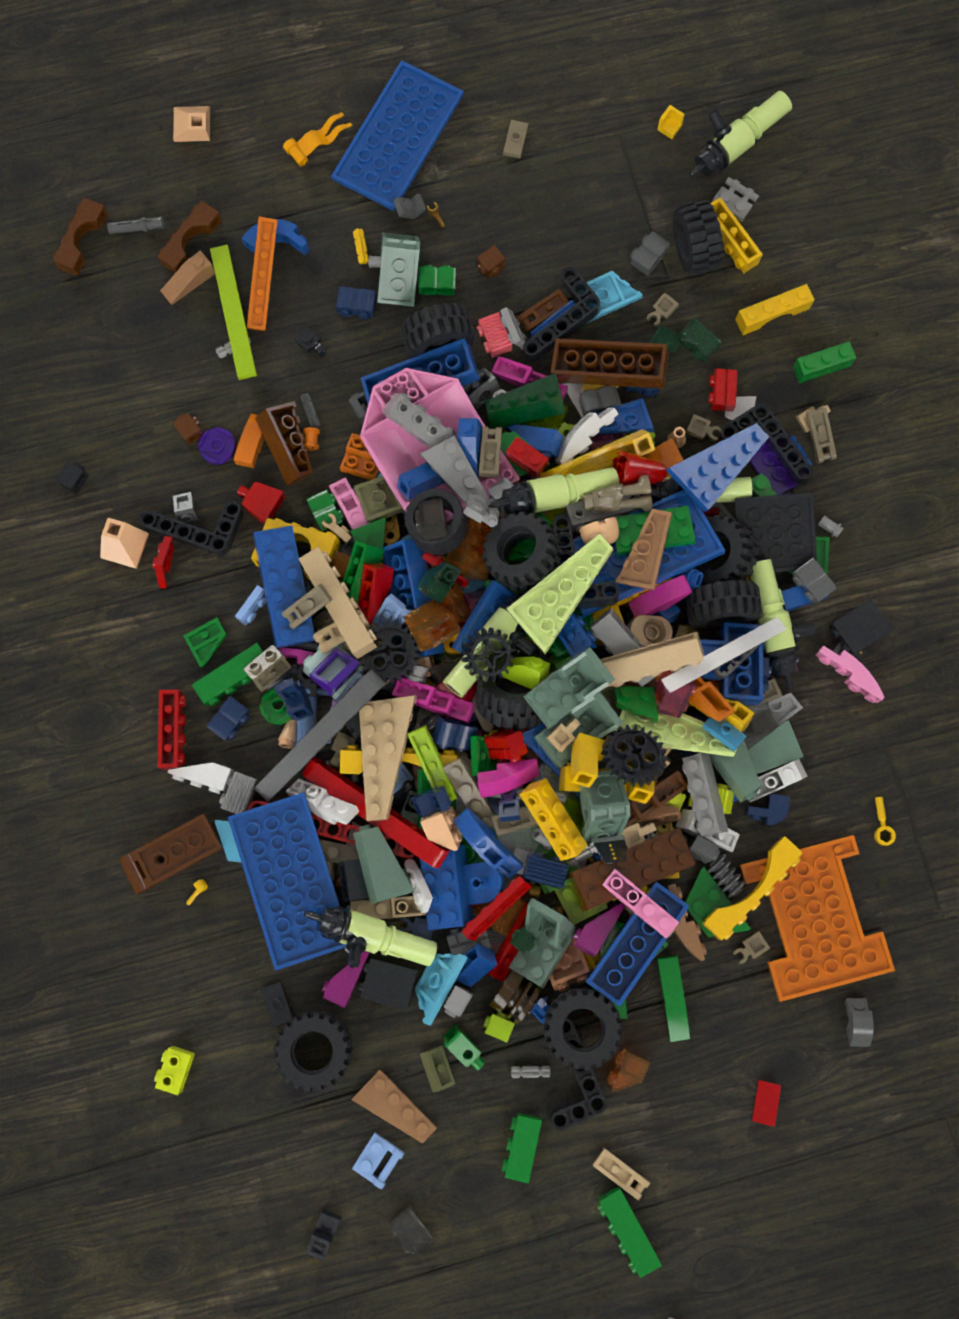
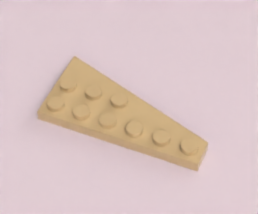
M417 696L370 701L359 710L366 819L369 822L388 820L394 797L393 791L398 780V770L402 763L408 738L407 732L410 721H412V711L414 703L416 704Z

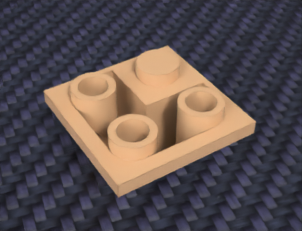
M210 106L174 107V142L210 141Z
M107 518L101 536L100 558L137 569L149 533L125 522Z
M453 806L445 812L436 811L424 818L422 817L420 823L429 841L456 851L460 846L463 835L453 822V819L456 817Z

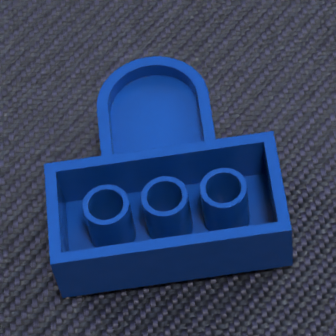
M724 622L719 629V641L700 640L704 656L761 625ZM763 643L759 644L755 651L728 677L720 679L714 675L713 670L700 677L707 680H719V693L725 699L738 701L743 705L758 706L763 701ZM741 655L733 658V660L739 661L741 659ZM726 662L722 667L720 666L719 671H725L730 664Z
M460 845L456 851L449 849L450 852L439 869L430 866L420 859L422 875L433 897L430 908L426 912L428 930L466 926L469 921L474 920L473 904L493 902L495 897L504 891L505 879L503 873L497 868L493 870L486 862L467 864L465 845Z

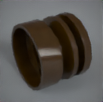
M511 970L489 1005L500 1013L506 1007H509L510 1010L507 1018L510 1019L516 1012L517 1016L514 1019V1023L518 1025L529 1015L535 1006L541 989L536 986L531 993L528 992L532 983L529 982L522 988L520 985L523 977L514 970Z

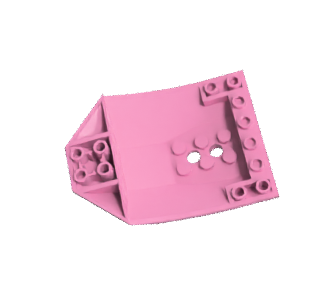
M405 368L373 386L360 434L373 461L405 512L411 500L408 501L397 488L399 475L426 463L427 461L420 456V453L429 448L381 413L393 394H407L412 399L411 402L413 404H419L427 410L426 414L430 417L432 415L441 420L440 424L445 428L453 429L456 432L455 436L458 434L459 418H478L481 424L485 426L460 384L459 379ZM501 450L498 478L479 477L478 479L488 498H491L488 489L493 485H497V482L504 477L513 485L520 481V477ZM446 483L434 488L440 490L444 489L447 490V492H451L452 494H454L455 497L458 498L464 509L465 504L459 499L457 494L451 488L446 486ZM447 510L433 511L423 519L420 531L431 535L444 530L453 521L454 514Z

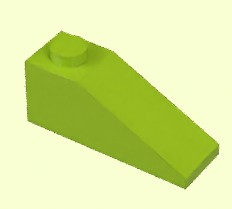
M534 656L515 657V659H510L509 661L514 664L513 667H506L509 673L501 672L503 678L532 690L549 676L550 663ZM497 658V659H496V662H495L496 667L499 665V663L501 662L502 658Z

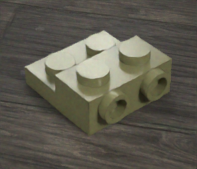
M383 476L354 486L367 523L382 517L386 519L403 512L402 506Z

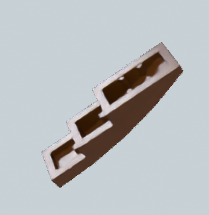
M679 770L654 784V794L646 804L629 800L630 817L624 829L635 821L641 820L653 810L660 808L687 789V783Z

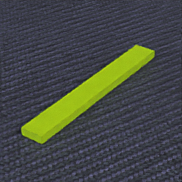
M224 245L211 248V257L238 379L255 377L257 373L229 247Z

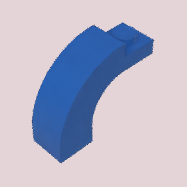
M276 219L275 242L288 243L306 255L309 251L308 241L299 233L298 226L286 220ZM258 224L251 227L242 237L244 246L254 254Z

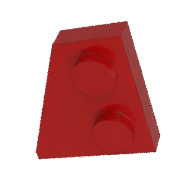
M164 536L163 542L159 543L158 556L154 557L153 568L156 570L158 586L164 589L167 588L168 584L165 574L170 572L174 553L173 539L170 536Z
M424 553L421 557L439 573L455 583L458 582L461 587L465 588L469 583L451 569L452 566L444 561L441 556Z

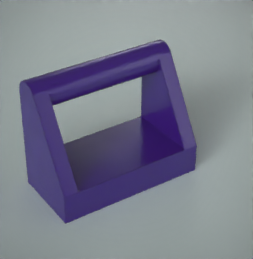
M335 648L309 674V677L330 696H333L358 671L360 662ZM338 657L346 666L330 682L319 676Z

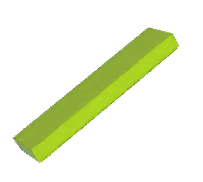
M425 725L407 733L431 788L444 786L450 801L458 799L459 796L443 769L444 763L427 726Z

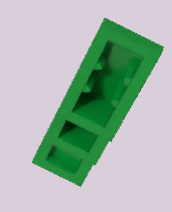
M675 955L657 958L669 1040L674 1042L690 1039L678 957Z

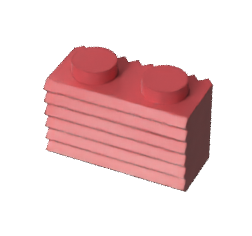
M499 312L479 319L478 326L476 327L479 337L483 336L484 338L483 346L485 352L490 353L492 358L512 351V343L500 319Z

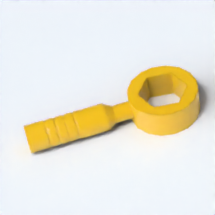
M876 797L875 802L881 827L876 829L874 838L878 844L888 846L895 841L896 834L891 827L886 826L883 797ZM883 830L890 833V840L887 842L880 839V832Z

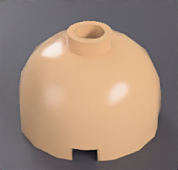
M616 517L604 519L605 521H596L581 527L579 532L584 544H588L599 534L610 545L616 542L619 535Z

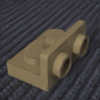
M271 645L243 670L252 679L257 688L263 692L287 672L291 666L283 654L274 645Z

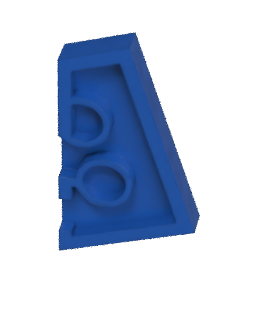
M641 398L612 407L616 409L618 415L614 417L615 420L611 424L603 425L599 428L600 431L597 434L635 433L641 429L647 432H654L644 399Z

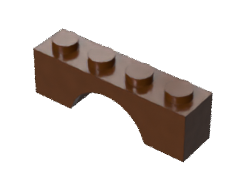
M83 198L82 202L77 206L75 217L71 219L69 229L66 235L62 237L59 249L54 253L53 262L58 269L79 276L86 261L81 252H79L80 239L87 232L102 228L108 216L104 205Z
M203 201L194 206L190 216L182 221L178 231L173 233L167 245L160 249L157 257L161 265L176 273L185 261L188 260L185 253L188 241L198 234H212L222 222L219 212Z

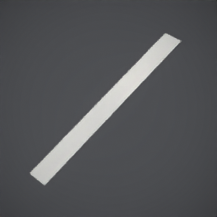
M776 617L704 656V661H701L700 664L696 666L687 665L661 679V681L671 693L783 632L786 628Z

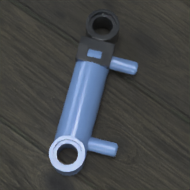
M304 664L298 669V677L308 693L313 714L297 721L296 745L316 725L318 696H330L324 689L319 688V685L311 678H304Z

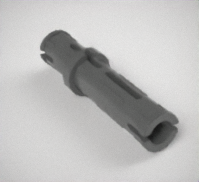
M162 216L155 218L141 217V219L108 222L107 227L109 234L135 231L148 232L152 229H163L164 220Z

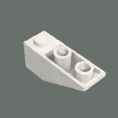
M797 759L758 777L761 787L757 792L758 796L750 802L808 777L800 760Z
M206 763L170 769L167 773L173 775L172 779L181 782L187 779L191 781L190 785L199 788L205 785L209 787L208 791L220 794V791H227V781L234 770L215 763Z

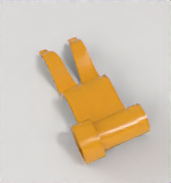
M341 112L331 116L320 130L307 132L299 141L296 142L293 138L287 140L283 145V149L294 158L299 166H303L308 161L307 156L315 148L332 143L342 130L353 125L351 123L338 125L329 135L325 136L331 125L337 119L344 116Z

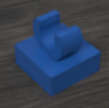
M548 996L543 999L540 998L531 1010L542 1024L545 1021L546 1011L549 1009V1006L546 1004V1001L549 999Z

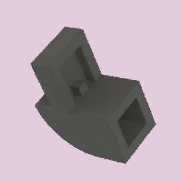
M846 998L845 1005L849 1019L846 1031L850 1047H870L873 1039L874 1023L872 1011H869L867 999Z

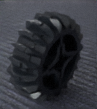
M489 627L487 633L485 628H481V635L475 630V638L472 636L467 637L471 641L470 644L463 643L467 650H462L461 653L467 655V657H463L461 660L462 662H469L464 668L466 670L471 669L469 674L471 676L476 674L477 680H480L483 676V681L488 682L490 676L491 681L494 682L496 681V675L502 679L503 674L501 672L504 671L508 674L509 670L506 667H513L514 665L509 662L510 659H515L516 657L510 654L515 651L514 647H509L513 641L510 639L506 640L508 635L505 633L501 635V630L499 629L494 633V628ZM489 639H496L502 648L493 649ZM481 641H483L481 643V650L475 653L474 655L475 648ZM488 651L492 652V654L489 655V659L483 657L488 654ZM503 655L501 662L496 667V659ZM475 661H484L485 665L488 666V670L479 669Z

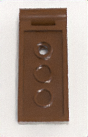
M203 813L121 857L119 862L135 894L138 895L224 848L207 814ZM161 856L164 857L163 863H160L159 858Z

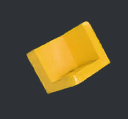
M669 105L659 120L657 130L673 139L682 127L685 114Z

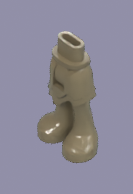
M648 475L640 476L638 483L623 486V483L599 489L596 492L591 491V494L583 495L584 509H593L594 512H614L624 508H641L644 512H650L652 510V498L649 494L651 493V486ZM646 494L637 498L622 499L625 495Z

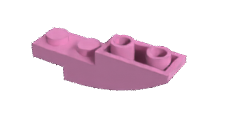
M346 477L329 485L351 530L370 523H367L359 500Z
M825 646L818 650L815 656L819 657L820 662L825 665L830 664L836 668L835 671L837 673L848 676L844 683L848 685L850 690L854 692L859 691L865 695L864 698L872 703H878L883 700V693L876 680L854 656L845 650L838 655Z
M616 869L602 884L625 906L663 937L667 938L679 922Z

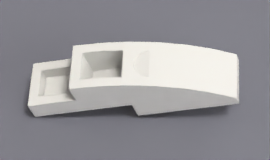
M607 408L599 415L593 412L585 415L567 434L562 442L559 456L555 458V462L562 465L573 460V457L578 453L582 454L589 449L588 446L592 444L589 436L592 437L599 433V428L603 425L611 424L615 420L614 417L618 415L616 409Z
M298 779L286 790L290 797L305 792L310 812L334 825L337 822L347 825L359 813L357 806L330 796L326 789Z

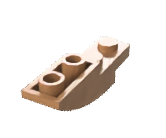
M676 884L666 886V889L679 899L683 898L681 889L676 887ZM686 910L678 925L674 928V933L690 954L697 960L703 961L705 960L704 955H707L704 943H700L699 935H701L700 927L693 920L686 922L685 918H688Z

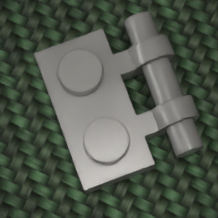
M728 177L725 184L730 186L729 190L722 186L712 202L721 197L736 219L742 222L753 206L748 200L751 199L756 202L759 195L754 193L753 189L741 185L737 179L733 180ZM734 192H740L744 195L743 198L737 196Z
M506 307L500 310L502 314L500 319L504 327H507L509 330L508 338L510 342L523 350L526 337L519 328L520 323L518 319L515 318L512 310Z
M470 493L466 499L463 513L479 523L483 521L490 527H494L498 524L500 511L498 508H489L481 496H474Z

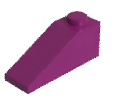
M620 903L586 924L583 930L579 928L573 937L576 940L573 946L594 958L625 905Z
M364 951L361 954L358 968H350V965H347L330 982L326 981L322 992L325 993L323 998L345 1008L370 952Z

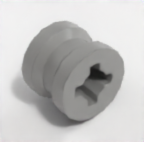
M422 665L412 666L414 673L410 672L408 679L425 683V674L428 672L429 667Z

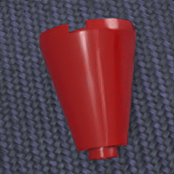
M618 451L616 453L619 454L618 458L613 459L612 467L617 471L619 484L623 483V486L638 483L640 476L648 475L650 484L660 483L667 477V468L661 462L625 451Z

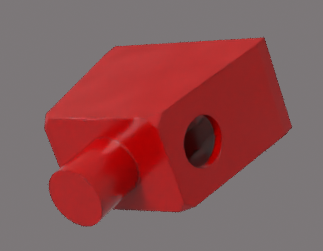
M254 482L250 489L241 485L237 491V495L244 498L242 502L244 509L264 525L267 518L273 519L286 497L283 491L258 482Z

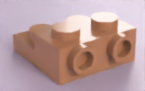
M572 939L550 976L555 991H566L570 988L571 984L576 982L579 985L586 983V978L591 973L583 952L573 946L576 941L575 939Z

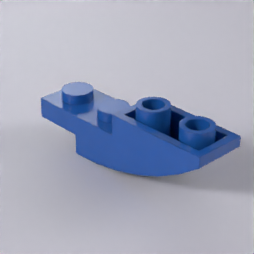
M468 807L453 819V822L464 838L493 870L497 868L510 879L523 868V862L495 837V832Z

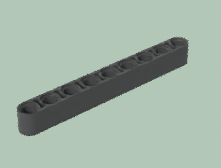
M372 669L367 672L263 778L254 790L267 803L272 800L386 683Z

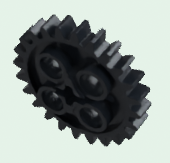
M384 621L383 627L376 623L377 629L369 628L377 638L374 642L382 641L383 645L358 658L363 659L359 665L365 666L362 669L364 673L372 669L385 683H387V680H390L393 685L394 679H398L401 683L402 676L407 679L409 678L408 671L414 673L412 666H419L418 662L415 661V659H421V656L416 653L421 651V648L416 646L419 641L418 639H413L416 636L414 632L409 634V627L403 630L402 623L398 627H396L394 621H392L391 626H388L387 622ZM401 638L403 641L400 645H393L395 639ZM391 649L390 656H387L386 653ZM397 658H405L402 664H395ZM378 660H385V664L382 667H376Z
M626 725L625 729L619 726L617 731L613 730L610 735H607L602 745L601 755H604L602 762L607 763L605 769L612 770L610 776L617 775L616 781L622 778L624 779V785L630 781L632 787L635 786L636 782H638L640 787L644 783L649 786L652 780L656 782L658 777H661L664 772L663 770L667 766L665 762L668 757L664 756L667 750L661 749L664 743H657L658 736L652 737L651 730L645 733V727L638 730L636 725H634L633 729H630L629 725Z

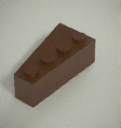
M295 401L266 408L255 418L287 486L301 482L313 473L308 452L304 449L303 441L305 439L303 433H300L298 425L300 420L299 416H296Z

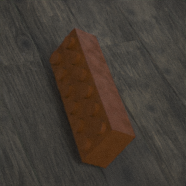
M556 338L551 375L556 373L558 383L664 389L669 350L667 344Z
M680 827L626 849L627 861L606 864L602 859L567 874L583 912L616 899L602 885L614 869L635 886L641 888L696 865Z

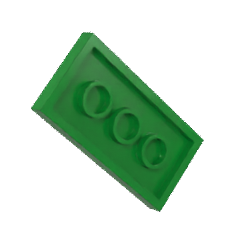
M682 506L661 510L672 512L665 548L695 544L696 540L689 507ZM650 512L616 517L619 527V535L615 542L617 556L631 553L635 541H637Z

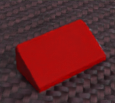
M758 1080L752 1121L775 1127L781 1085Z

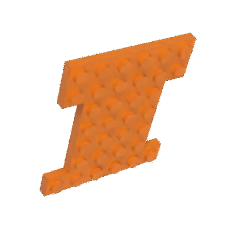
M854 835L799 849L802 852L800 862L795 867L790 866L786 871L788 873L781 882L777 880L773 885L774 890L768 895L786 954L784 958L767 962L778 1001L782 1002L895 971L884 933L877 932L864 936L841 861L843 858L859 854ZM767 858L739 865L743 880L746 881L745 884L761 880L765 872Z

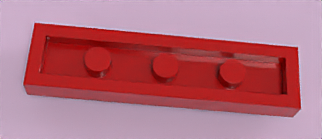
M521 876L512 880L509 887L499 893L489 906L484 907L474 920L469 921L461 932L466 938L475 941L532 887L530 883Z
M525 903L495 956L497 967L495 966L494 969L487 973L502 982L506 979L511 970L509 966L529 935V932L525 930L527 903Z

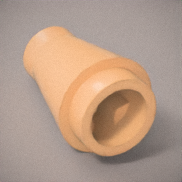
M677 427L668 435L667 440L673 438L677 448L683 447L686 443L685 430L682 427Z
M291 719L286 723L278 738L279 746L287 749L294 748V745L297 743V721Z

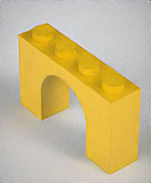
M267 518L263 530L292 526L295 541L309 543L311 551L319 547L322 552L326 551L331 560L334 558L335 551H338L341 545L337 535L332 532H320L313 527L304 528L297 523H285L278 518L274 520ZM254 549L251 559L259 567L256 549ZM304 569V570H303V573L305 574V576L307 577V579L310 580L309 576L307 575V573H306V571H305V569Z
M583 733L578 734L572 743L571 783L588 788L591 787L598 777V761H602L604 755H601L605 740ZM653 780L649 786L644 783L642 787L639 786L638 782H636L634 787H632L630 781L627 782V797L630 800L646 804L654 794Z

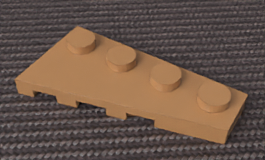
M651 510L628 559H626L620 575L615 581L616 583L655 591L672 512Z
M381 1069L351 1099L421 1143H424L437 1129L436 1125Z

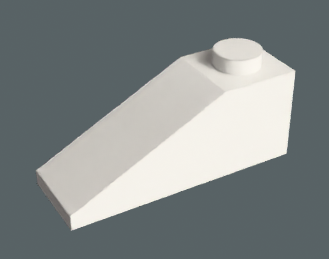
M682 809L680 814L681 820L677 821L675 827H680L682 831L692 836L698 834L696 814L693 810ZM728 828V832L704 837L718 844L720 848L733 852L740 834Z

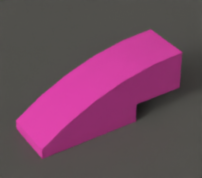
M681 575L655 587V591L649 590L629 602V606L635 618L641 615L652 616L658 611H665L692 593V590L685 575Z
M537 759L497 764V770L477 773L481 798L508 792L539 775Z

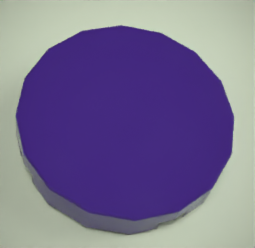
M220 427L205 431L198 443L203 459L215 465L230 461L236 451L234 437L228 430Z

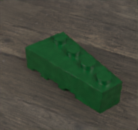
M556 373L485 401L491 429L565 414Z

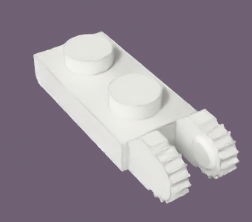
M408 859L405 861V868L402 870L413 888L412 893L415 904L418 905L421 913H426L430 908L433 897L416 862Z

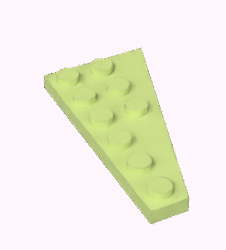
M600 534L507 608L510 615L544 654H546L613 552L612 546Z
M657 702L656 706L659 717L657 723H652L650 718L641 714L638 717L622 710L619 717L623 722L620 725L623 729H625L626 725H629L630 729H633L634 725H636L638 730L645 727V733L651 730L652 737L658 736L657 743H664L662 745L663 748L734 757L737 749L732 751L702 728L705 722Z

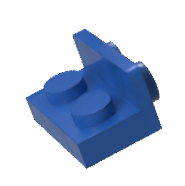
M574 613L571 614L558 634L571 657L589 647L593 649L597 647L594 642L596 638L590 630L587 631L584 627L586 622L582 616Z

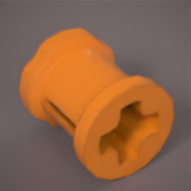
M312 427L304 428V449L309 451L318 450L317 438L320 430Z

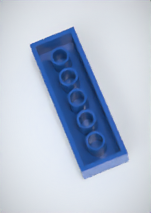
M465 338L361 377L368 404L373 386L405 368L457 378L462 386L480 380L471 347Z
M286 526L254 532L253 539L276 648L314 642L313 635L315 633L311 617L292 630L288 619L284 618L281 614L306 595L293 527Z
M413 539L402 540L383 547L382 549H385L383 553L384 564L394 568L392 584L389 590L390 594H393L406 605L405 608L407 610L413 611L403 626V630L409 627V634L415 633L416 636L413 639H418L419 643L416 646L421 648V651L416 653L421 658L444 653L440 624L433 600L427 562L421 558L425 552L416 546Z
M653 882L646 892V895L678 922L689 908L688 904L657 882ZM632 912L585 982L620 1007L667 938L663 937Z

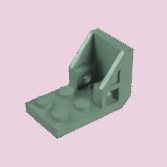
M382 232L377 303L414 307L420 252L418 236Z
M591 647L564 662L523 697L546 727L551 728L579 703L586 701L610 685L615 679Z
M600 692L579 703L551 728L545 727L533 737L557 769L571 760L572 743L574 742L573 740L562 752H559L546 739L559 724L562 723L565 726L569 720L576 718L581 724L571 733L575 739L579 733L601 739L623 723Z
M612 770L598 772V777L590 788L580 785L581 810L585 821L581 835L589 846L592 842L591 839L621 836L630 817V803L623 780L621 778L619 781H616V774L610 776Z
M532 898L527 907L525 930L529 932V935L509 968L539 987L544 988L571 943L576 927L565 916Z

